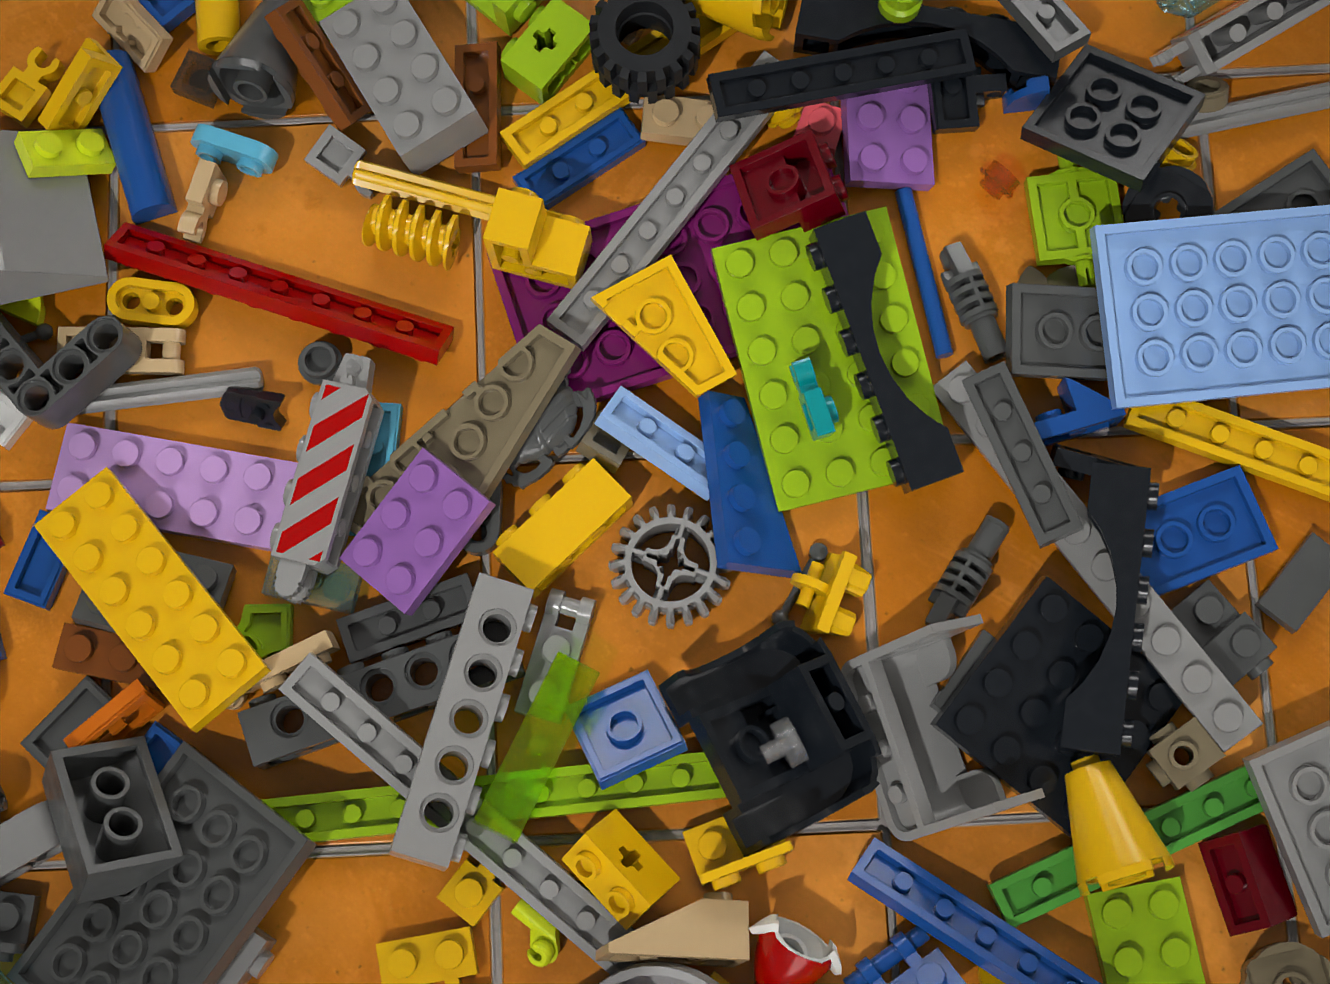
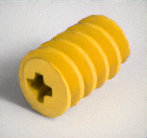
M386 194L380 205L372 204L369 208L361 235L364 246H372L376 243L380 251H388L393 247L395 255L402 257L409 253L411 259L416 262H420L426 257L429 266L437 267L443 261V267L446 271H449L458 252L461 230L459 229V215L453 214L447 225L442 224V210H435L430 220L426 219L425 205L420 204L412 215L409 214L408 200L403 199L395 210L392 209V195Z

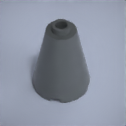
M262 0L210 68L207 79L211 90L227 105L230 99L243 105L241 112L249 116L262 119H278L285 116L289 108L291 110L294 105L298 68L282 43L277 40L272 28L264 18V16L290 0Z

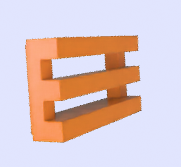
M137 678L66 736L63 741L70 748L129 738L161 712L166 705L157 693H153L147 685L144 686L142 681Z

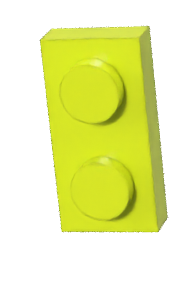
M102 128L18 131L14 141L28 178L112 174L116 166L112 150Z

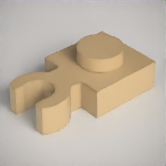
M199 158L185 197L188 206L181 215L177 227L178 232L184 233V240L201 244L206 233L208 218L213 219L217 206H221L226 199L228 191L227 179L215 162Z

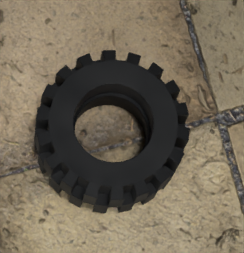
M599 0L595 6L596 15H591L589 40L592 64L595 73L599 72V79L606 88L612 84V94L620 99L624 93L629 94V102L638 104L640 97H648V104H652L658 101L657 96L663 94L666 99L674 97L675 87L684 90L689 85V75L695 76L698 69V59H700L699 18H696V9L693 3H686V0H608L607 2ZM640 29L659 31L670 40L662 50L650 55L634 54L621 45V42L627 35Z

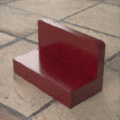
M1263 823L1198 843L1230 937L1273 927L1297 916L1293 898L1266 824Z

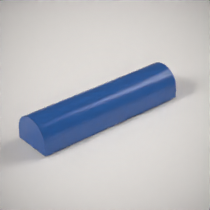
M106 50L123 68L102 100L99 108L132 221L135 225H139L176 213L178 210L133 60L126 51Z

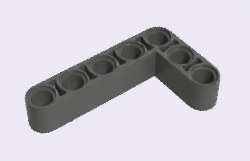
M0 311V388L22 414L48 429H59L68 424L131 368L142 353V342L139 336L114 317L102 316L93 320L46 363H43ZM118 337L115 345L109 348L111 342ZM84 367L81 375L75 379L77 372ZM23 368L22 373L17 377L18 372ZM49 398L47 405L41 409L44 401Z

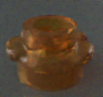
M993 160L986 169L980 168V173L984 178L979 184L987 193L996 200H999L1003 195L1008 199L1013 197L1012 192L1020 182L1008 169L996 160Z

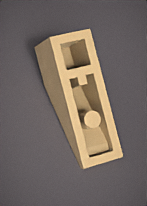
M728 892L705 893L704 898L608 942L596 950L595 961L631 963L665 961L693 966L736 967L750 960L749 901L732 900V894Z

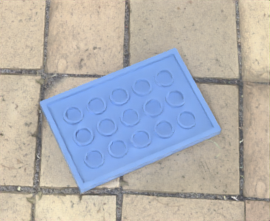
M1330 205L1096 225L1089 229L1112 410L1330 388Z

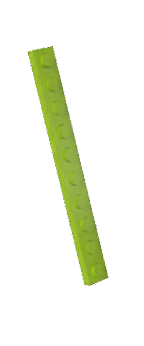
M704 752L679 754L604 790H601L589 764L476 776L474 785L482 787L480 796L510 822L727 798ZM391 786L261 799L315 843L393 835L396 832L406 801ZM424 815L425 820L429 825L435 828H439L436 824H434L429 818H427Z

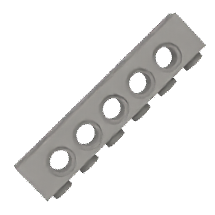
M479 572L388 855L441 871H445L449 867L450 861L459 863L467 840V834L459 832L465 813L474 815L482 791V787L474 785L479 767L488 769L496 745V741L488 739L493 721L502 723L509 704L510 695L502 693L507 676L516 678L523 658L524 650L516 648L521 631L530 633L538 606L530 604L534 589ZM491 621L501 623L507 631V639L502 642L490 641L483 633V625ZM474 666L488 668L493 675V684L485 688L475 686L469 679V669ZM460 711L474 713L479 720V730L471 734L459 731L454 724V715ZM447 756L459 758L465 766L464 777L454 781L446 779L439 769L440 760ZM434 802L444 804L450 811V823L443 828H435L429 825L424 817V810L427 805Z

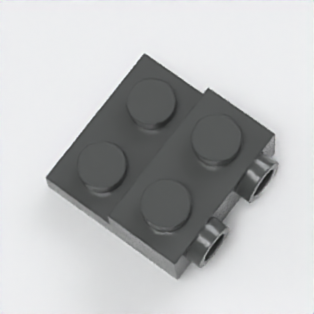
M1209 579L1171 610L1232 686L1246 674L1251 680H1254L1274 663L1268 655L1277 646L1246 612L1239 614Z

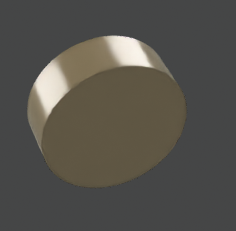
M1201 76L1191 79L1185 84V86L1205 94L1203 106L1199 113L1216 112L1225 108L1228 104L1229 85L1221 78Z

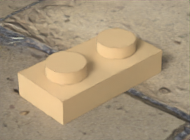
M664 95L657 96L658 101L656 103L648 104V97H645L643 101L640 139L688 146L713 115L711 101L675 96L666 99Z

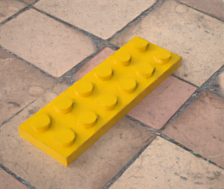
M105 467L33 525L192 731L199 732L271 672L263 659L108 467Z

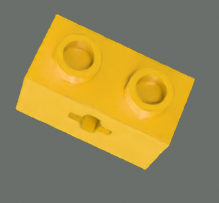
M614 809L588 830L561 859L625 930H628L681 879L617 809Z

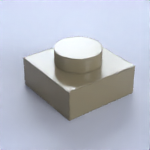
M599 410L591 428L586 432L575 451L590 460L594 458L603 468L615 474L630 448L594 424L602 412Z

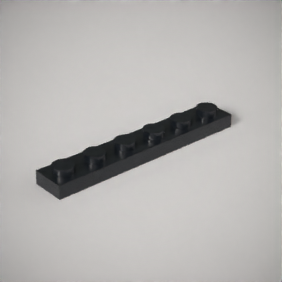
M967 28L712 73L708 74L706 81L717 123L969 77L976 72V65Z

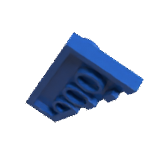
M707 391L698 397L717 568L791 578L793 573H802L783 513L778 512L757 433L745 398Z

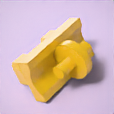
M842 551L841 554L828 553L824 565L816 561L811 562L807 575L801 573L792 574L790 583L801 589L796 604L807 609L800 626L805 632L811 635L831 634L840 637L851 634L856 621V614L840 607L841 599L844 592L854 597H863L872 578V574L855 564L858 556L847 551Z

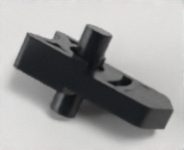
M228 387L220 401V407L225 417L230 420L250 423L261 428L281 431L287 421L278 408L285 399V395L282 393L263 390L258 392Z

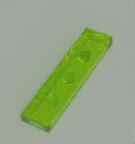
M558 651L472 821L473 823L514 844L518 841L600 672Z

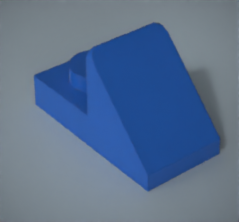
M1064 377L1057 390L1065 414H1062L1061 409L1050 410L1036 416L1034 424L1046 447L1053 445V443H1060L1117 426L1125 417L1126 412L1124 408L1112 410L1109 398L1068 377Z

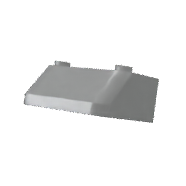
M981 614L927 625L848 660L841 669L882 752L881 755L877 756V781L880 784L875 790L889 830L901 841H912L1045 797L1042 788L1006 798L1002 784L995 774L984 768L967 772L959 747L930 725L938 714L937 711L929 706L939 692L937 683L950 678L956 669V652L950 637L984 623Z

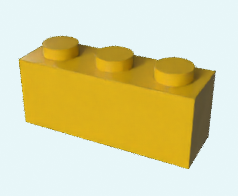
M594 458L586 465L582 462L575 465L562 479L565 485L552 497L548 493L543 495L530 508L529 513L532 516L519 528L516 525L510 526L496 540L495 544L498 548L493 551L495 558L521 586L534 589L532 595L534 599L633 507L632 496Z

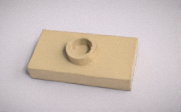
M99 0L92 14L93 18L129 54L131 59L144 73L156 72L174 38L138 0Z

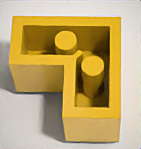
M513 187L512 191L498 188L483 235V241L492 269L572 289L583 276L593 242L591 228L585 225L583 220L571 215H560L559 218L546 215L543 199L539 198L535 192L523 187Z

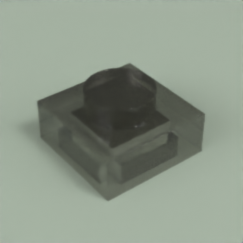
M189 49L170 85L174 94L213 109L218 97L211 90L207 78L215 59Z

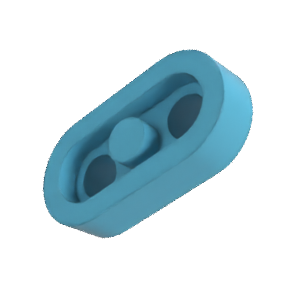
M198 124L190 141L191 145L197 149L195 154L201 159L220 164L221 161L235 164L241 172L258 178L262 176V173L271 174L279 158V154L274 149L262 142L206 124Z

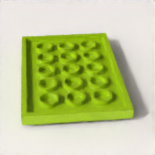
M887 207L866 211L882 253L874 277L871 300L873 329L879 352L891 377L907 398L927 416L943 425ZM848 215V216H844V217H840V218L834 219V220H832V221H830V222H828V223H825V224H823V225H821V226L827 225V224H829V223H832V222L841 220V219H843V218H846V217H849V216H852V215ZM802 227L774 233L758 241L756 238L711 249L717 280L778 512L893 484L886 466V461L891 459L886 443H878L871 427L870 418L875 416L869 399H861L855 385L854 374L859 373L853 355L846 357L839 342L838 331L843 329L837 313L830 314L825 305L822 288L827 286L821 270L814 271L807 257L805 246L810 244L809 237L813 229L804 233ZM808 357L813 365L818 387H821L824 397H832L839 416V422L833 423L836 431L831 436L816 441L812 440L798 399L800 396L789 369L792 362Z

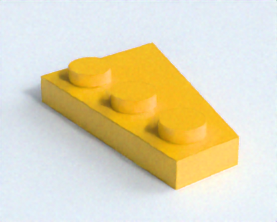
M672 255L659 260L591 297L590 300L695 398L737 375Z

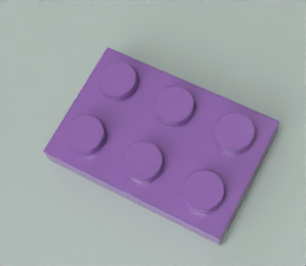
M927 84L841 100L845 187L895 190L911 187L914 191H929L935 185Z
M422 448L339 559L404 614L412 616L496 504L432 452Z

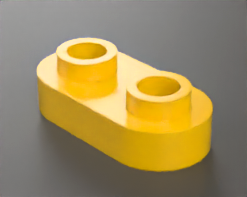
M124 277L113 283L108 290L106 298L107 306L111 313L121 322L130 325L184 329L195 321L199 311V304L194 294L188 287L176 282ZM140 298V303L136 308H127L131 299ZM175 304H183V310L179 314H170L171 308Z

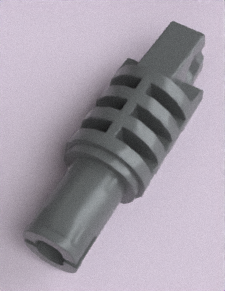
M961 241L945 246L939 255L945 271L941 273L940 277L946 292L949 294V299L954 305V310L959 317L961 326L971 330L985 364L1005 358L1006 341L995 319L998 316L999 309L993 300L992 293L988 289L989 286L987 281L984 280L977 261L971 262Z
M986 515L968 547L957 550L928 598V601L934 605L925 619L926 625L953 620L956 616L959 618L966 617L993 572L991 560L1010 531L1004 522L993 516Z

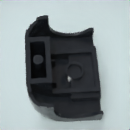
M794 620L778 622L740 648L700 667L678 671L658 686L678 727L681 728L690 724L732 807V809L722 815L744 857L752 855L834 814L871 793L880 784L877 781V756L881 755L882 752L868 721L831 651L822 638L814 640L803 629L796 627Z

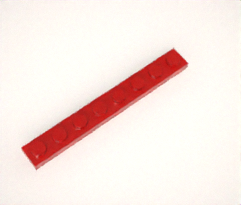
M124 222L104 244V258L123 264L128 268L138 269L172 282H179L198 288L212 295L226 297L247 304L250 307L260 308L288 317L293 321L307 323L337 335H344L363 341L377 348L391 350L421 362L438 365L453 341V326Z

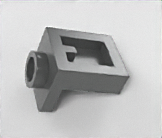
M0 891L1 962H13L14 954H23L33 941L41 896Z

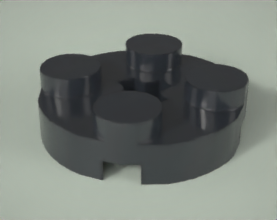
M1180 166L1159 167L1141 193L1128 188L1122 204L1124 223L1159 220L1161 212L1156 209L1157 205L1160 202L1168 204L1172 198L1179 202L1176 208L1181 213L1179 218L1215 215V199L1207 183L1193 171Z

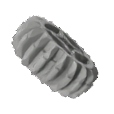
M668 504L667 517L659 518L658 510L654 506L649 508L651 521L645 523L638 514L633 516V523L638 530L636 533L626 527L620 529V536L628 542V545L622 543L612 544V552L617 556L623 557V559L609 561V570L623 574L613 578L611 585L613 589L628 588L619 597L621 605L624 606L634 600L637 601L631 611L633 617H640L648 609L650 610L648 616V624L650 626H655L659 615L663 614L666 615L667 628L673 629L675 626L674 615L682 614L683 622L688 627L693 625L691 610L696 609L698 614L704 619L709 616L708 607L704 603L705 600L716 606L721 605L722 597L713 589L728 590L731 581L718 574L732 572L733 570L717 568L713 529L707 533L705 532L710 522V518L707 515L701 516L695 524L691 522L693 519V508L686 507L683 517L678 518L676 517L675 505ZM675 533L664 548L658 550L648 547L646 550L640 549L646 541L656 535ZM688 537L694 539L705 551L709 561V571L698 568L697 563L688 560L684 552ZM678 547V567L684 566V569H674L671 576H668L664 586L663 566L658 567L657 564H660V562L668 563L670 558L674 557ZM633 562L642 564L644 569L656 575V590L653 597L645 593L635 581ZM696 582L703 584L697 592L685 599L667 601L673 588L678 584L689 583L694 585Z

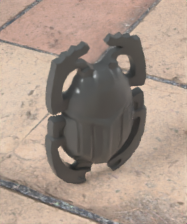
M571 369L509 468L513 475L506 472L502 478L506 484H512L514 487H520L523 490L537 482L556 463L548 455L554 451L557 458H561L570 449L573 450L591 428L596 418L597 410L594 393L590 388H586L584 391L573 392L572 388L568 386V375L571 373ZM578 407H582L583 418L580 428L575 436L571 437L577 423ZM535 460L540 462L538 467L529 473H522L517 470L520 464Z

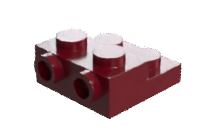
M811 129L729 166L751 231L757 241L796 223H800L805 233L846 215L842 202L850 199L840 174L832 177L829 171L837 167L836 161L828 143L825 142L819 145Z

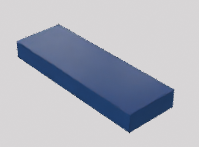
M620 107L526 170L524 169L513 176V182L516 187H523L535 192L539 198L543 199L545 209L549 210L644 148L646 140L640 139V132Z

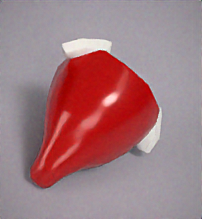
M770 914L748 928L752 934H759L754 956V984H814L829 970L834 975H841L842 973L841 960L833 941L829 940L827 945L818 935L798 922L779 917V914Z

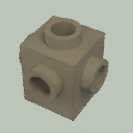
M1194 717L1180 728H1177L1171 721L1149 738L1155 746L1147 751L1152 760L1146 764V767L1163 788L1171 784L1175 790H1179L1186 785L1190 792H1192L1214 776L1209 767L1226 755L1197 718ZM1177 748L1184 749L1188 753L1189 761L1186 765H1180L1175 761L1174 751Z

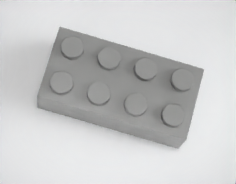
M353 0L319 21L386 135L411 173L422 174L454 154L460 148H464L488 133L489 130L409 0Z

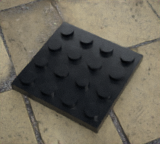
M1041 576L930 725L982 767L995 774L1003 784L1017 795L1042 788L1045 797L1028 804L1072 839L1065 775L1073 771L1071 767L1072 762L1091 756V754L1061 750L1066 698L1084 682L1099 661L1111 634V628L1048 576ZM1134 651L1131 653L1130 670L1139 671L1136 700L1126 699L1124 717L1134 719L1131 748L1121 747L1120 758L1099 756L1100 761L1109 760L1112 762L1124 782H1126L1153 743L1149 738L1168 724L1182 704L1141 652Z

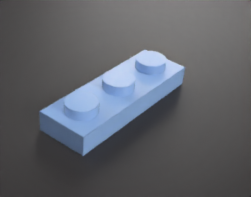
M620 386L594 424L708 501L709 490L703 441L623 386Z

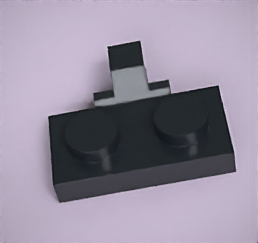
M976 67V72L972 76L927 84L932 133L975 132L980 127L978 108L985 106V100L1002 98V95L1008 91L1006 73L982 75L981 67Z

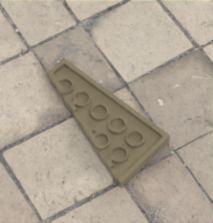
M538 324L498 360V365L479 382H472L462 391L464 395L447 410L442 409L390 454V460L371 477H365L350 531L357 535L422 448L432 452L490 499L580 354L581 349L543 325Z

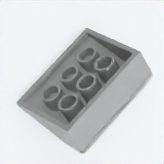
M0 130V305L109 282L88 175L28 178L14 145L18 131Z

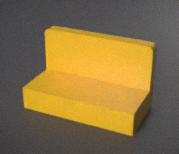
M86 38L37 120L46 130L85 129L123 67L96 40Z

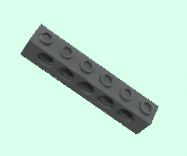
M491 621L483 625V633L490 641L502 642L507 639V631L501 623ZM452 631L440 632L426 638V646L409 651L407 646L398 647L381 655V662L365 667L364 662L353 663L338 669L337 674L396 723L435 709L459 634L453 636ZM522 661L516 678L507 676L505 683L525 677L526 672ZM428 662L436 664L438 668L436 679L429 685H418L415 680V673L418 667ZM477 666L468 671L469 679L475 686L485 688L493 684V675L488 668ZM382 678L391 679L393 682L391 696L384 701H374L371 694L374 683ZM276 694L257 697L248 702L249 709L237 713L253 766L263 770L340 743L286 695L280 698H276ZM300 709L304 715L303 725L297 732L288 734L284 729V719L290 711Z

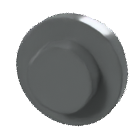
M316 341L307 345L301 351L298 358V368L307 382L321 386L323 379L333 381L343 357L338 348L332 343Z

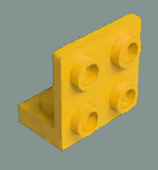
M723 816L682 832L701 885L705 886L711 883L714 892L741 882L742 879L739 872L756 866L758 874H762L787 863L785 854L794 850L791 841L783 839L752 855L744 857Z

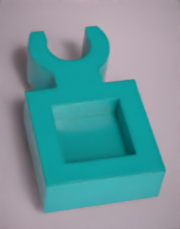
M809 357L792 362L791 366H789L790 373L800 396L798 399L812 440L816 441L831 436L836 431L833 423L839 422L838 412L832 397H824L821 387H818L814 368Z

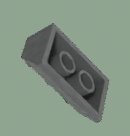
M144 736L50 751L42 778V785L78 904L127 894L182 861L184 855Z

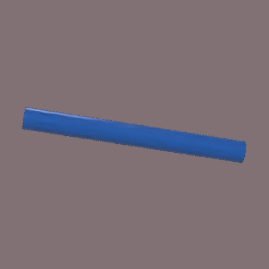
M901 188L895 191V197L937 359L947 358L954 353L912 188Z

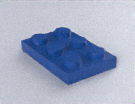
M1240 465L1158 496L1157 511L1147 510L1145 523L1146 529H1155L1152 558L1142 557L1140 573L1142 576H1150L1149 584L1159 596H1162L1279 549Z

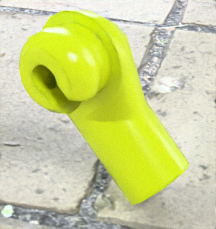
M521 898L511 914L530 928V949L527 950L529 961L536 967H545L557 959L560 951V932Z

